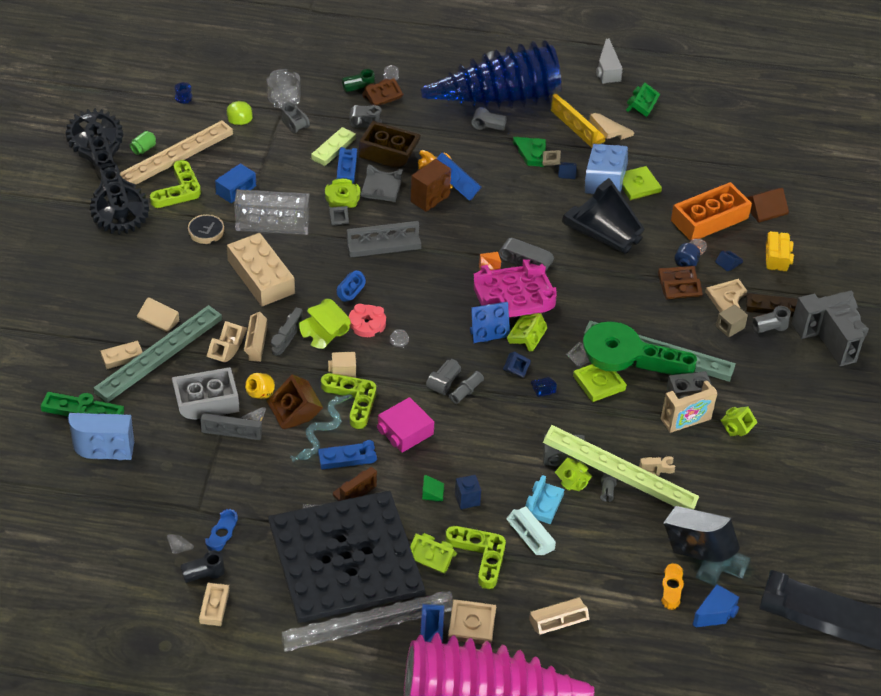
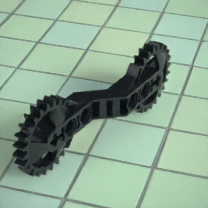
M94 108L93 112L87 109V113L80 111V116L75 114L74 119H70V124H67L66 140L69 142V147H73V152L78 151L80 157L89 160L94 165L96 174L101 180V184L93 193V198H91V217H93L94 223L98 222L99 228L104 226V231L111 229V234L115 230L118 231L119 235L123 230L126 234H128V229L134 232L135 226L141 228V223L146 222L145 218L148 217L149 203L148 199H146V194H141V188L136 190V184L123 179L117 164L113 161V156L119 150L120 143H122V125H120V120H116L115 115L110 117L109 111L104 114L103 109L100 112H97L96 108ZM101 119V124L99 122H96V120ZM83 121L88 123L85 130L80 125ZM129 211L136 218L133 221L127 219ZM113 218L118 220L117 224L112 223Z

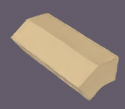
M261 312L251 315L244 347V351L249 355V361L261 362L267 332V318Z
M579 597L530 612L529 620L534 630L540 635L589 620L587 606L583 604Z

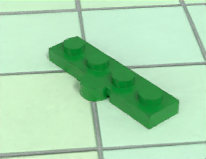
M47 392L41 404V411L68 417L69 413L123 415L124 406L100 401L94 402L93 395L90 393H83L79 397Z

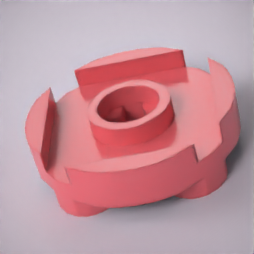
M357 304L349 314L350 328L358 336L373 337L375 333L383 332L386 327V315L384 314V309L380 306Z

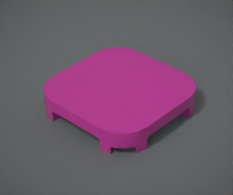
M523 260V266L490 270L488 265L481 266L479 272L474 273V290L481 306L508 301L509 317L550 311L556 305V287H552L545 274L546 267L543 264L538 266L530 264V260Z

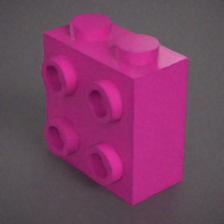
M409 397L379 414L377 428L382 435H385L390 440L392 446L404 452L434 434V421Z

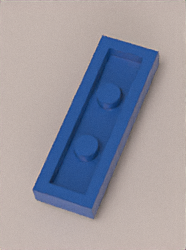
M441 152L437 160L451 168L450 184L469 201L472 200L482 187L445 153Z

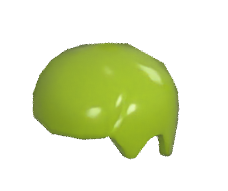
M243 101L231 103L227 107L228 121L235 125L249 123L253 118L251 106Z

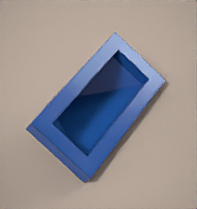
M422 604L421 635L425 642H431L436 633H439L442 641L444 605Z

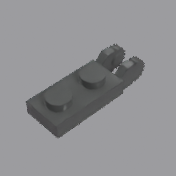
M296 307L293 313L288 315L285 325L280 327L278 334L272 337L271 351L273 355H281L299 330V323L303 321L302 309Z

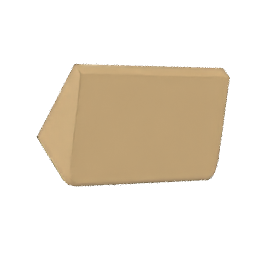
M148 297L137 318L168 333L179 322V313Z

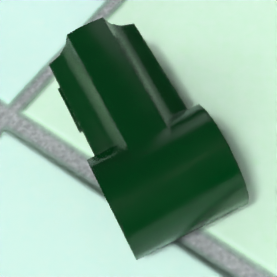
M364 69L359 75L342 78L344 92L359 89L365 90V87L369 84L375 85V73L371 69Z

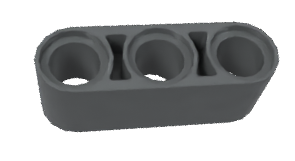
M508 238L499 250V256L504 261L517 266H523V260H530V264L538 266L543 264L546 267L545 273L554 261V256L551 252L515 238Z

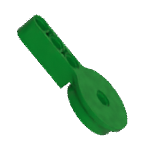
M598 323L588 329L583 339V347L588 360L595 367L605 371H621L631 366L634 361H637L636 368L670 375L695 373L697 364L695 354L645 343L631 327L622 323Z

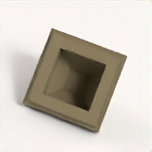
M561 150L543 151V166L560 165Z

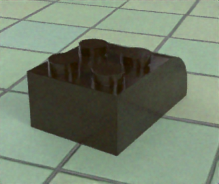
M372 121L359 141V157L391 167H401L406 164L416 148L421 134Z

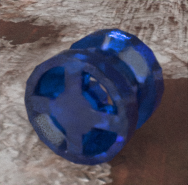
M185 82L175 85L176 101L179 103L190 102L192 100L191 85Z

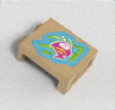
M704 381L701 392L678 399L673 391L667 392L665 394L661 420L668 431L671 433L711 420L717 397L716 389L711 386L709 381Z

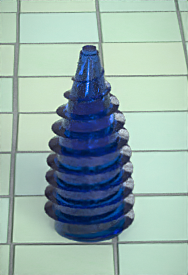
M543 40L541 47H538L534 41H531L528 50L522 44H519L515 53L508 46L503 56L498 50H495L492 59H489L484 53L481 62L478 64L471 58L468 68L465 69L460 64L458 72L454 74L449 72L447 77L423 86V88H420L421 97L425 99L448 100V102L449 100L459 101L460 105H462L463 101L471 102L473 108L476 102H482L486 109L489 102H495L500 110L502 102H508L510 107L513 108L514 101H520L523 107H525L526 100L532 99L537 106L538 99L544 97L549 104L552 95L561 94L562 81L556 50L553 45H549L546 40Z

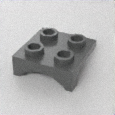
M368 165L361 197L396 202L402 182L403 170L382 172L372 165Z

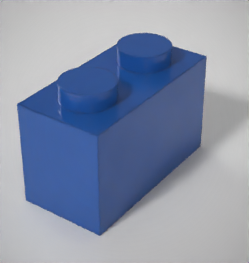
M240 163L215 180L216 194L229 203H233L256 186L255 172Z

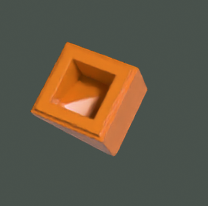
M498 252L480 254L479 269L481 270V266L488 265L490 270L500 269L501 259Z

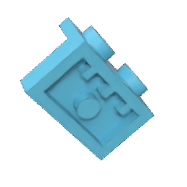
M542 475L540 481L535 482L532 490L534 494L528 497L526 507L537 520L551 524L565 489L545 483L546 476Z

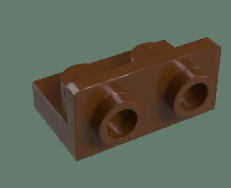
M386 78L378 84L366 86L362 96L364 98L368 97L371 105L380 106L402 98L403 93L395 78Z
M372 466L365 471H361L355 478L346 481L341 487L333 491V497L338 501L365 495L377 487V471Z

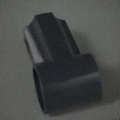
M216 550L207 552L203 558L180 565L185 583L207 576L219 578L225 572L222 554Z

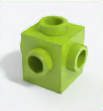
M748 406L741 408L732 407L726 411V415L721 419L730 436H744L758 423Z
M568 457L555 471L562 480L561 484L568 490L580 491L584 489L592 477L584 463Z

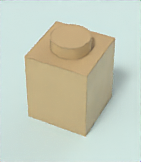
M355 352L332 353V361H328V372L356 378Z

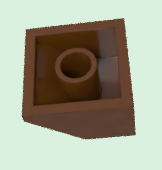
M293 374L267 400L278 423L284 430L311 421L323 408L309 381Z

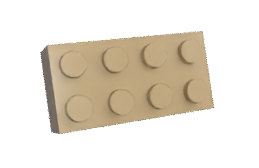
M260 233L227 245L228 262L261 306L295 294V278Z

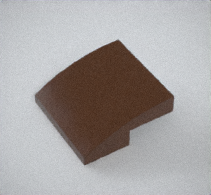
M695 266L660 268L658 270L660 284L666 299L701 297L703 295L700 279H697Z

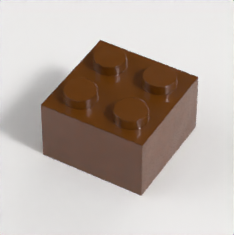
M434 159L411 176V203L427 212L443 199L448 198L450 195L451 168Z

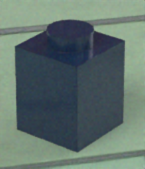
M476 475L456 478L455 496L460 510L480 506L481 488Z

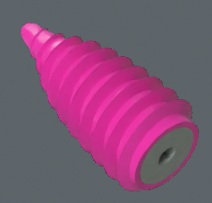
M436 633L431 642H425L422 635H419L416 641H411L406 664L404 696H594V686L570 678L568 675L558 674L553 666H549L548 669L542 668L537 657H534L530 663L525 662V657L521 650H518L513 658H511L505 645H502L497 653H493L488 641H485L480 650H478L472 638L467 639L465 645L461 647L455 635L451 636L447 644H442L439 633Z

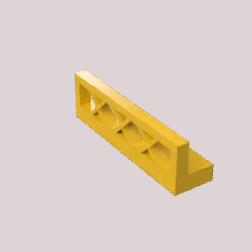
M558 94L552 95L551 111L591 148L593 144L605 142L606 137Z

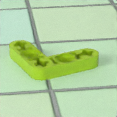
M179 160L174 163V174L180 185L157 190L150 194V201L153 207L161 208L200 197V185L187 161ZM185 178H190L191 180H190V181H184L183 179H185ZM176 193L180 194L179 196H171L172 194Z
M332 373L323 375L321 378V388L324 392L355 398L350 412V425L355 429L364 428L368 423L376 397V384L370 380ZM347 384H351L354 386L351 389L344 388V386ZM367 389H369L368 396L365 395ZM360 402H366L368 406L361 407L358 404Z
M449 527L446 531L445 541L455 548L484 553L478 583L485 589L494 588L498 581L504 556L505 538L499 534L470 528ZM474 537L479 538L481 542L474 544L470 539ZM495 543H499L497 546V551H493V545ZM494 558L498 562L496 564H489L486 560ZM487 572H491V578L489 580H485L487 577Z

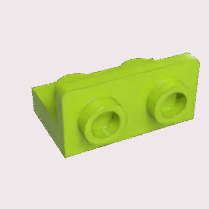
M535 313L520 316L507 336L509 344L525 343L529 351H534L547 330V324L542 314Z
M425 533L422 536L416 534L410 546L415 562L445 574L452 558L457 555L453 549L454 546L444 541L441 544L435 542L434 537Z

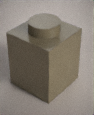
M734 304L718 314L716 327L727 337H731L745 328L748 315Z

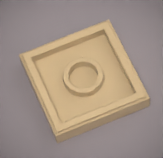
M453 600L448 640L452 635H455L457 640L461 642H466L467 639L472 638L476 644H483L485 641H488L491 645L496 605Z

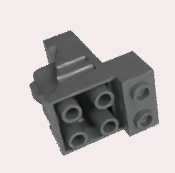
M852 290L819 299L816 294L799 297L791 323L801 339L819 335L839 366L857 362L862 343L869 330L861 322V316L857 311L858 307Z

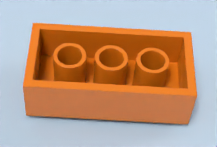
M729 182L674 204L671 221L693 242L749 219L752 203Z

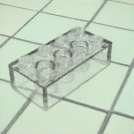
M237 189L234 203L236 231L308 235L310 222L309 193Z

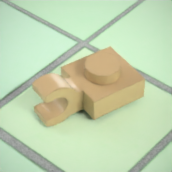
M670 456L665 457L662 461L661 457L641 458L639 467L656 476H660V473L663 472L674 473L675 465H668L673 463V457Z

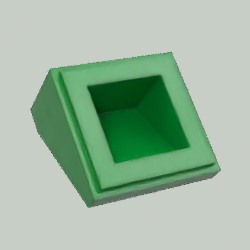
M424 475L422 500L443 501L444 483Z

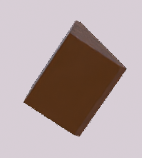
M783 187L746 196L752 203L750 213L758 223L789 213Z

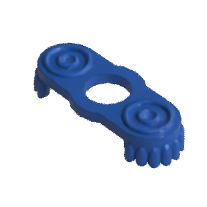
M226 509L220 513L219 522L212 528L209 539H205V544L209 551L222 550L227 540L232 537V531L238 520V515L234 510ZM226 529L228 534L219 537L216 535V531Z

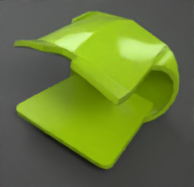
M324 299L321 304L308 308L307 312L312 317L299 323L303 338L311 336L313 341L310 345L318 349H324L336 336L346 334L351 325L350 318L332 299Z

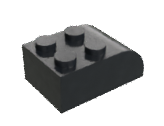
M675 506L664 521L673 552L679 555L710 562H722L732 558L740 549L731 518Z

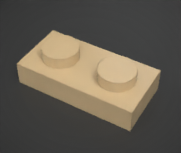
M138 341L100 351L106 369L127 364L143 353Z
M207 583L199 617L200 624L222 625L229 594V585Z

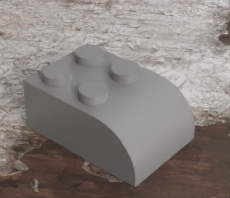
M231 367L172 377L179 412L185 418L201 419L202 413L219 416L239 412L238 393Z

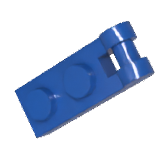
M340 147L337 179H349L354 184L357 148L350 150Z
M367 440L362 444L318 449L321 470L376 462L377 455L373 451L375 449L374 442Z

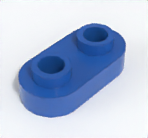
M353 271L349 273L339 284L337 295L340 300L347 302L354 299L365 286L366 280L362 272Z

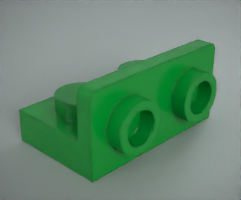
M644 82L641 87L637 86L632 92L633 95L627 101L628 107L626 111L629 112L632 108H635L647 117L660 94Z

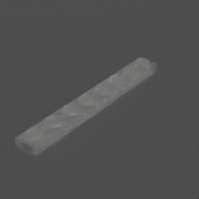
M451 591L439 592L432 596L418 597L411 601L398 602L391 606L378 607L362 613H353L350 616L333 618L321 623H312L297 629L291 628L282 632L283 649L285 652L422 618V604L444 605V612L451 611L453 596Z

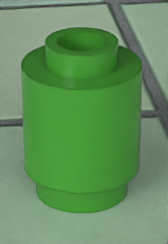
M144 131L132 140L130 148L136 155L144 154L156 145V138L153 133Z

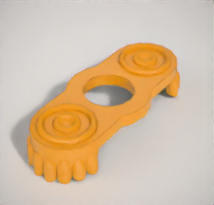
M671 563L664 570L665 577L662 582L664 591L661 602L664 607L671 610L679 607L681 603V590L684 586L682 580L683 570L680 565ZM675 580L679 583V586L677 588H670L667 582Z

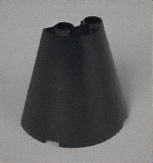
M610 178L597 187L595 193L587 202L579 208L574 206L562 218L564 225L624 254L630 251L633 243L637 245L642 240L641 234L645 230Z

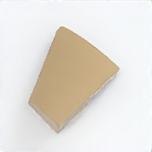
M598 113L590 114L589 122L606 139L616 136L620 139L634 136V131Z

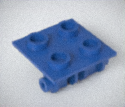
M508 301L471 307L472 327H470V333L473 334V343L506 338L509 335Z

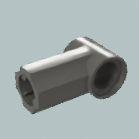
M480 107L475 110L471 125L478 130L487 127L504 131L507 117L489 113L486 108Z
M778 306L774 309V312L753 317V329L756 333L772 329L786 330L789 325L790 309L785 306Z
M454 359L447 360L437 372L430 374L426 387L442 395L447 394L452 381L461 372V366Z

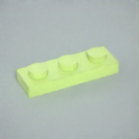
M342 127L311 154V159L326 166L339 154L340 147L346 148L356 139V134Z

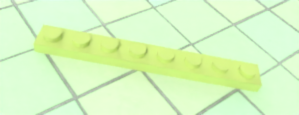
M551 425L543 443L674 507L679 506L694 510L699 498L698 495Z

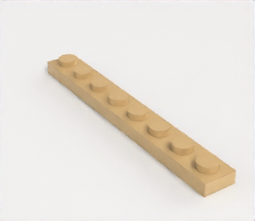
M222 120L120 172V175L126 181L138 184L173 166L176 161L185 160L233 135V129Z

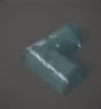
M736 553L732 558L722 562L703 560L696 578L716 586L722 571H725L743 579L751 558Z

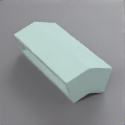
M526 506L519 510L513 509L507 520L536 555H546L555 550V540Z

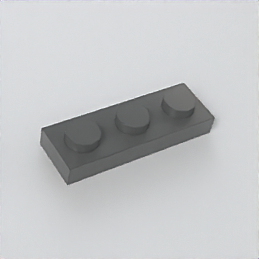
M202 413L201 430L202 433L261 440L262 421Z

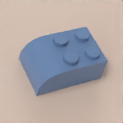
M593 144L586 170L585 193L594 194L597 187L608 178L612 180L621 193L628 164V146Z
M69 413L73 448L78 455L90 459H132L134 435L131 415Z

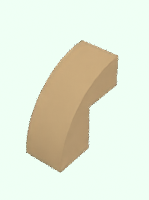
M225 321L220 340L212 338L206 357L222 362L229 361L239 349L247 327Z

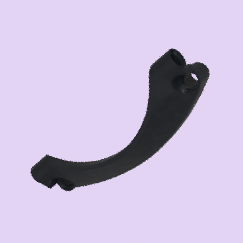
M770 570L761 599L760 610L881 651V608L790 579L789 575Z

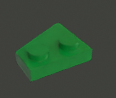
M513 137V145L518 147V152L524 158L527 166L544 167L543 151L546 148V139Z

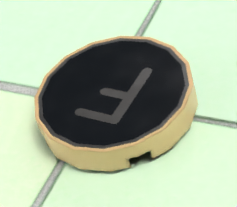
M200 215L189 222L188 233L193 241L209 244L211 241L215 240L216 242L221 239L224 234V224L220 218L214 215Z

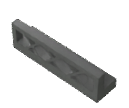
M413 221L347 229L349 256L359 257L421 249L419 222ZM408 228H414V232L406 233L405 231ZM391 230L397 231L391 235L387 234ZM374 232L379 233V234H378L377 236H375V237L369 236L371 233H374ZM351 235H361L358 239H351Z

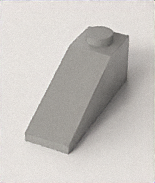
M606 39L599 60V66L596 68V75L602 83L621 82L623 68L610 39Z

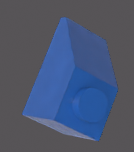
M716 585L695 613L693 626L703 627L726 624L729 618H734L740 607L737 606L739 596Z

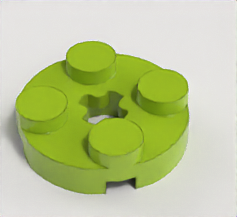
M336 179L332 181L331 185L326 186L325 199L331 208L344 206L354 208L360 199V187L357 184H352V181L349 179Z

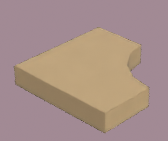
M736 279L707 287L706 294L721 313L734 304L740 308L738 301L747 295V290L741 281Z

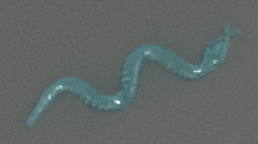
M351 394L336 397L328 403L327 410L334 420L330 423L316 422L310 424L306 429V437L313 445V448L304 449L295 457L290 456L292 462L296 459H308L318 452L320 442L313 432L316 430L328 431L336 429L342 419L334 406L352 398Z

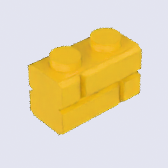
M768 233L766 240L767 269L787 271L789 264H793L794 254L790 253L793 250V241H790L789 233Z

